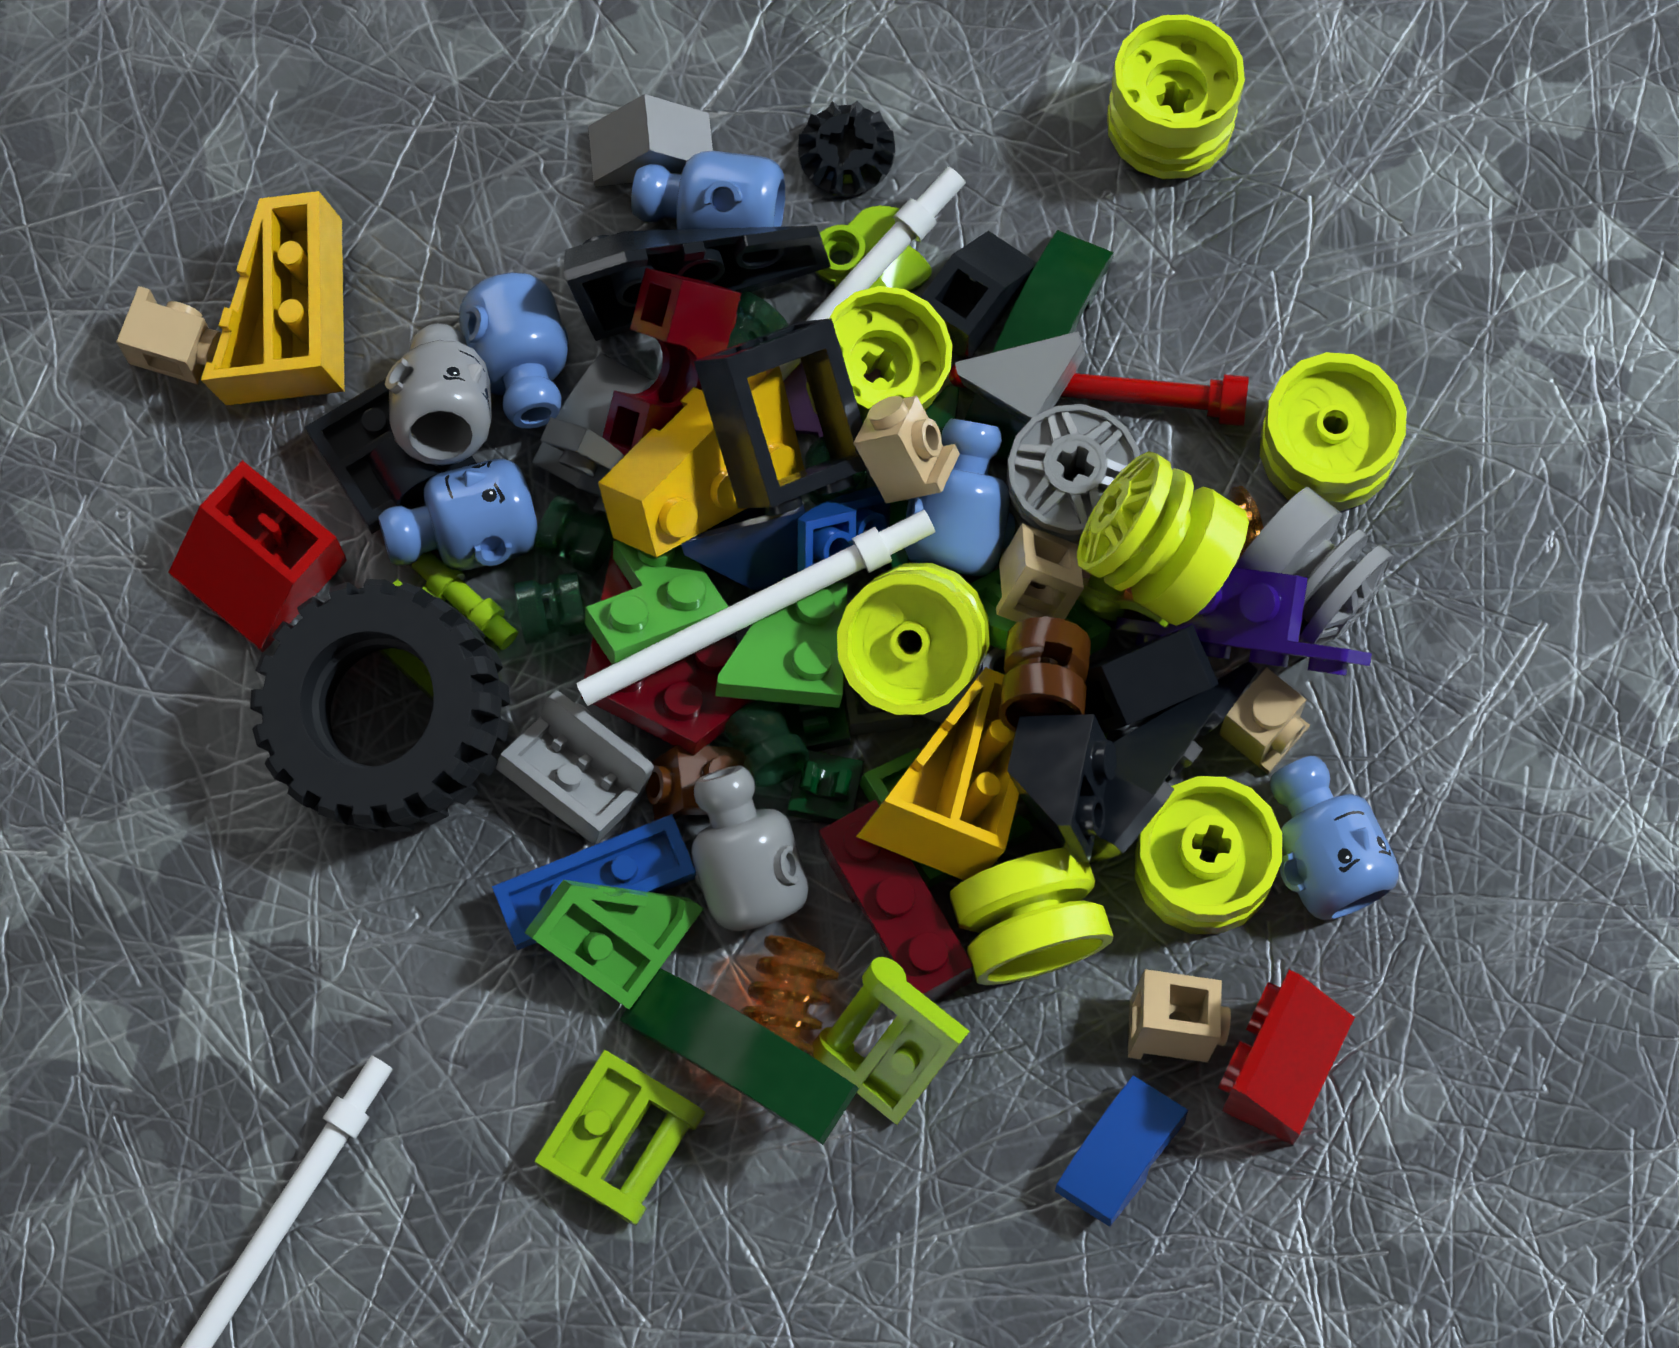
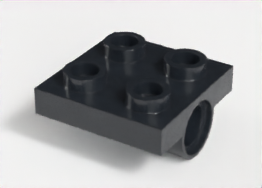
M386 378L305 426L308 436L371 534L381 529L378 516L386 509L394 506L414 509L423 504L424 487L429 478L439 473L477 464L473 456L459 463L443 466L425 464L410 457L396 443L389 421V389L385 386Z

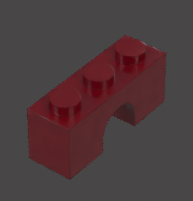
M645 268L630 329L651 336L658 341L663 356L662 368L656 381L643 392L631 394L614 390L602 438L625 456L652 428L661 430L684 408L680 400L693 387L702 390L694 361L727 349L730 335L736 324V312L741 293L705 281Z
M875 799L819 830L820 848L851 902H857L869 921L883 949L884 957L897 962L906 974V981L935 1003L972 982L973 964L912 860L856 837L879 807Z

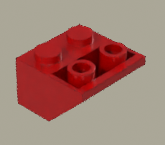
M242 460L199 506L168 573L263 653L275 640L272 634L282 621L290 624L299 614L297 607L312 596L315 597L346 563L347 558L335 535Z
M1290 969L1281 987L1268 982L1246 1028L1247 1031L1257 1035L1253 1046L1242 1041L1239 1042L1218 1086V1089L1229 1093L1222 1111L1284 1142L1294 1145L1355 1017L1302 975Z

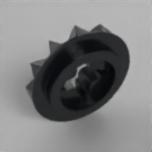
M858 100L852 105H837L832 101L826 110L817 115L810 114L807 125L802 133L799 134L798 157L800 165L812 183L829 193L855 195L866 192L883 181L893 165L895 158L893 130H890L885 123L880 111L874 113L864 108ZM849 129H853L856 145L863 149L852 150L849 158H845L842 167L840 166L837 146L830 143L831 141L841 142L844 134H848Z

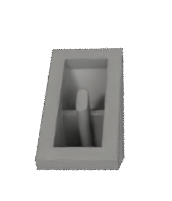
M647 94L641 95L588 126L594 187L633 183L637 169L648 164H658L665 167L670 173L682 174L686 161L693 155L702 151H713L709 113Z
M1079 331L958 361L955 362L957 374L966 388L1023 422L1028 423L1032 417L1055 406L1086 355Z

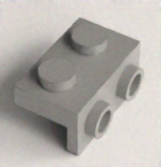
M555 690L546 699L540 718L500 754L496 766L498 771L593 845H596L641 801L654 768L653 764L643 756L642 752L635 745L628 741H623L597 721L586 707L571 701L558 690Z

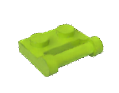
M877 957L863 973V986L832 1027H826L821 1030L812 1043L811 1051L815 1059L855 1084L859 1088L857 1091L858 1095L898 1125L970 1031L908 983L903 968L897 962L886 957ZM883 1003L897 1016L866 1058H864L855 1051L853 1042Z
M604 1049L534 1162L538 1167L593 1199L618 1217L636 1226L647 1209L642 1205L643 1201L689 1128L696 1130L706 1113L690 1100ZM652 1104L667 1115L619 1190L604 1181Z

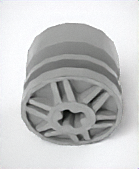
M1084 404L1054 406L1032 417L1015 436L1007 464L1006 485L1009 489L1011 501L1009 512L1013 514L1015 519V534L1020 525L1024 523L1079 545L1080 537L1088 518L1104 491L1122 469L1134 458L1140 456L1139 447L1128 428L1107 411ZM1075 467L1085 471L1084 475L1078 474L1073 482L1063 478L1064 474H1071Z
M1305 487L1276 513L1249 545L1234 567L1307 577L1301 625L1305 621L1308 624L1300 635L1299 642L1325 646L1330 641L1343 635L1368 607L1377 594L1381 579L1391 565L1394 555L1383 546L1378 545L1359 563L1355 562L1367 544L1369 535L1363 530L1358 529L1342 540L1337 546L1333 544L1330 539L1337 529L1342 513L1310 487Z

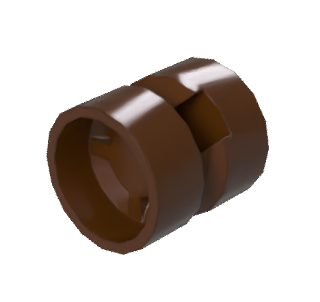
M1047 616L1022 620L1008 630L1004 660L1006 675L1003 677L999 717L1003 725L1016 733L1019 716L1084 715L1087 689L1084 681H1086L1091 646V641L1086 631L1077 624L1065 619Z

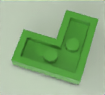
M617 540L613 542V559L633 589L585 607V624L613 665L729 606L700 564L684 555L681 544L656 558Z

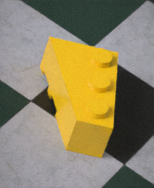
M319 191L259 198L236 269L240 275L230 308L224 307L219 322L222 333L212 363L206 362L201 381L225 405L345 392L342 219Z
M780 366L748 377L747 380L777 479L779 480L804 470ZM694 387L680 400L684 408L661 430L652 428L598 482L613 538L656 558L746 509L738 508L703 391Z
M987 667L983 669L856 837L962 880H966L981 871L991 868L1006 850L1019 792L1007 772L1015 733L1003 725L999 717L1004 674Z

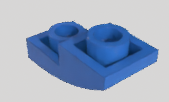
M873 486L828 500L810 509L798 518V572L854 545L853 537L873 527H876L878 532L889 527L890 503L886 504L877 487Z
M1133 1075L1087 1136L1056 1184L1055 1192L1110 1227L1145 1184L1151 1165L1185 1124L1188 1109Z

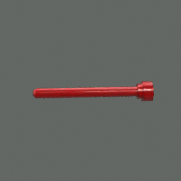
M953 365L949 372L950 382L956 387L966 388L957 374L956 365ZM1074 373L1060 397L1208 410L1207 417L1219 418V424L1244 426L1249 376L1224 374L1223 380L1211 379L1210 385Z

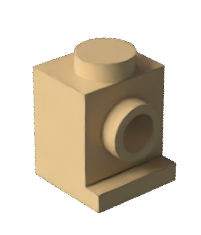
M138 286L116 342L129 364L198 385L206 362L212 363L221 332L209 329L205 319L202 318V314L195 308L176 301L167 302L166 307L159 305L150 289Z
M917 395L903 399L900 396H891L877 402L869 410L853 443L886 504L941 493L960 455L955 444L943 446L937 424L927 416Z
M1022 523L999 561L1002 598L996 606L997 615L1015 622L1043 616L1065 619L1084 589L1082 568L1078 566L1077 561L1079 545Z
M1266 667L1228 712L1223 720L1219 735L1269 775L1309 729L1310 724L1301 718L1307 699Z
M1145 969L1129 1003L1128 1058L1141 1059L1145 1053L1208 1063L1216 1046H1224L1226 1044L1230 1030V1008L1221 1006L1222 980Z

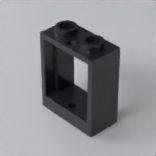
M832 318L796 322L694 361L738 508H764L766 516L783 514L803 505L801 495L816 489L818 495H826L853 486L855 482L852 475L867 469L853 444L863 422ZM801 358L830 460L778 480L747 378Z

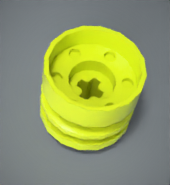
M1186 14L1162 15L1140 24L1123 40L1114 64L1112 90L1107 109L1108 136L1122 159L1139 172L1161 179L1189 178L1210 169L1226 153L1234 131L1238 113L1237 108L1245 82L1243 57L1232 38L1212 22Z
M877 286L854 292L835 307L830 318H832L862 422L864 423L873 405L891 396H900L903 399L917 395L926 412L951 370L953 345L945 321L928 301L905 289ZM877 368L881 370L883 378L879 377L872 383L864 375L865 373L870 374ZM806 382V389L813 410L817 414L808 382Z
M1148 451L1134 458L1122 469L1097 502L1080 537L1077 550L1078 566L1098 578L1104 577V582L1116 590L1123 591L1131 587L1134 602L1164 621L1177 626L1189 621L1205 608L1223 586L1234 568L1246 541L1249 524L1248 517L1244 509L1213 489L1203 486L1193 491L1194 485L1191 475L1180 469H1172L1171 463L1168 460Z

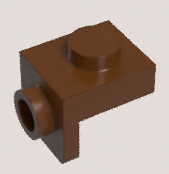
M676 745L651 761L654 768L646 786V794L649 802L653 804L654 820L656 821L671 814L675 820L682 815H708V813L699 808L695 801L694 787L697 779L714 771L741 765L747 769L745 747L705 746L698 753L692 755L680 745Z

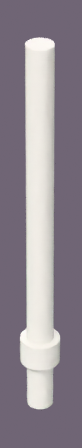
M947 167L917 200L910 198L893 216L896 223L805 321L829 319L835 307L854 292L869 289L914 239L921 242L937 224L934 217L966 184L965 180L954 169ZM801 358L780 365L783 381L801 363Z
M922 510L878 532L876 527H873L853 537L854 545L577 682V687L585 703L589 706L863 568H866L870 573L892 562L890 555L936 533L926 511Z
M371 1055L344 1098L336 1096L322 1118L327 1124L180 1348L213 1347L349 1136L356 1139L370 1118L365 1112L393 1070L386 1063Z

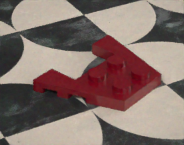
M613 546L601 601L633 589L613 559ZM594 636L584 679L612 665ZM727 636L593 703V705L674 746L680 745L687 752L695 755L751 711L754 707V702L757 700L715 696L718 674L736 649V640Z

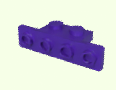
M1236 567L1232 569L1223 586L1206 607L1187 622L1177 626L1169 624L1168 627H1163L1157 622L1117 617L1115 630L1137 633L1136 646L1193 625L1206 656L1230 659L1231 647L1251 649L1249 662L1288 667L1289 655L1308 657L1307 670L1347 676L1348 663L1370 666L1372 653L1299 642L1307 577Z

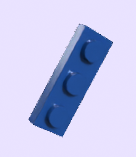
M671 814L494 885L492 889L518 951L537 943L524 932L563 880L661 893L695 879L697 874L675 819Z

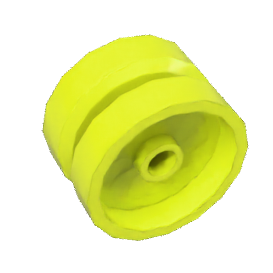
M1326 352L1299 361L1280 377L1267 405L1266 416L1261 428L1260 458L1268 479L1288 500L1305 487H1310L1338 511L1347 510L1366 503L1384 487L1406 436L1407 409L1397 384L1378 365L1354 354Z
M904 563L879 574L846 606L837 630L838 661L849 685L870 705L895 715H924L949 704L979 672L990 645L989 617L978 592L958 573L934 563ZM908 630L917 632L922 639V644L917 649L907 643L910 637Z
M1196 776L1171 786L1174 788V791L1139 834L1135 849V880L1145 903L1164 923L1190 934H1221L1244 925L1264 906L1282 863V831L1272 808L1251 787L1227 777ZM1201 851L1212 852L1216 856L1214 863L1201 860Z
M1065 848L1033 853L981 871L960 882L950 891V900L959 928L981 933L970 943L967 950L978 984H1006L1036 977L1079 962L1103 950L1112 943L1114 936L1104 906L1085 900L1081 901L1090 893L1095 885V879L1089 862H1077Z

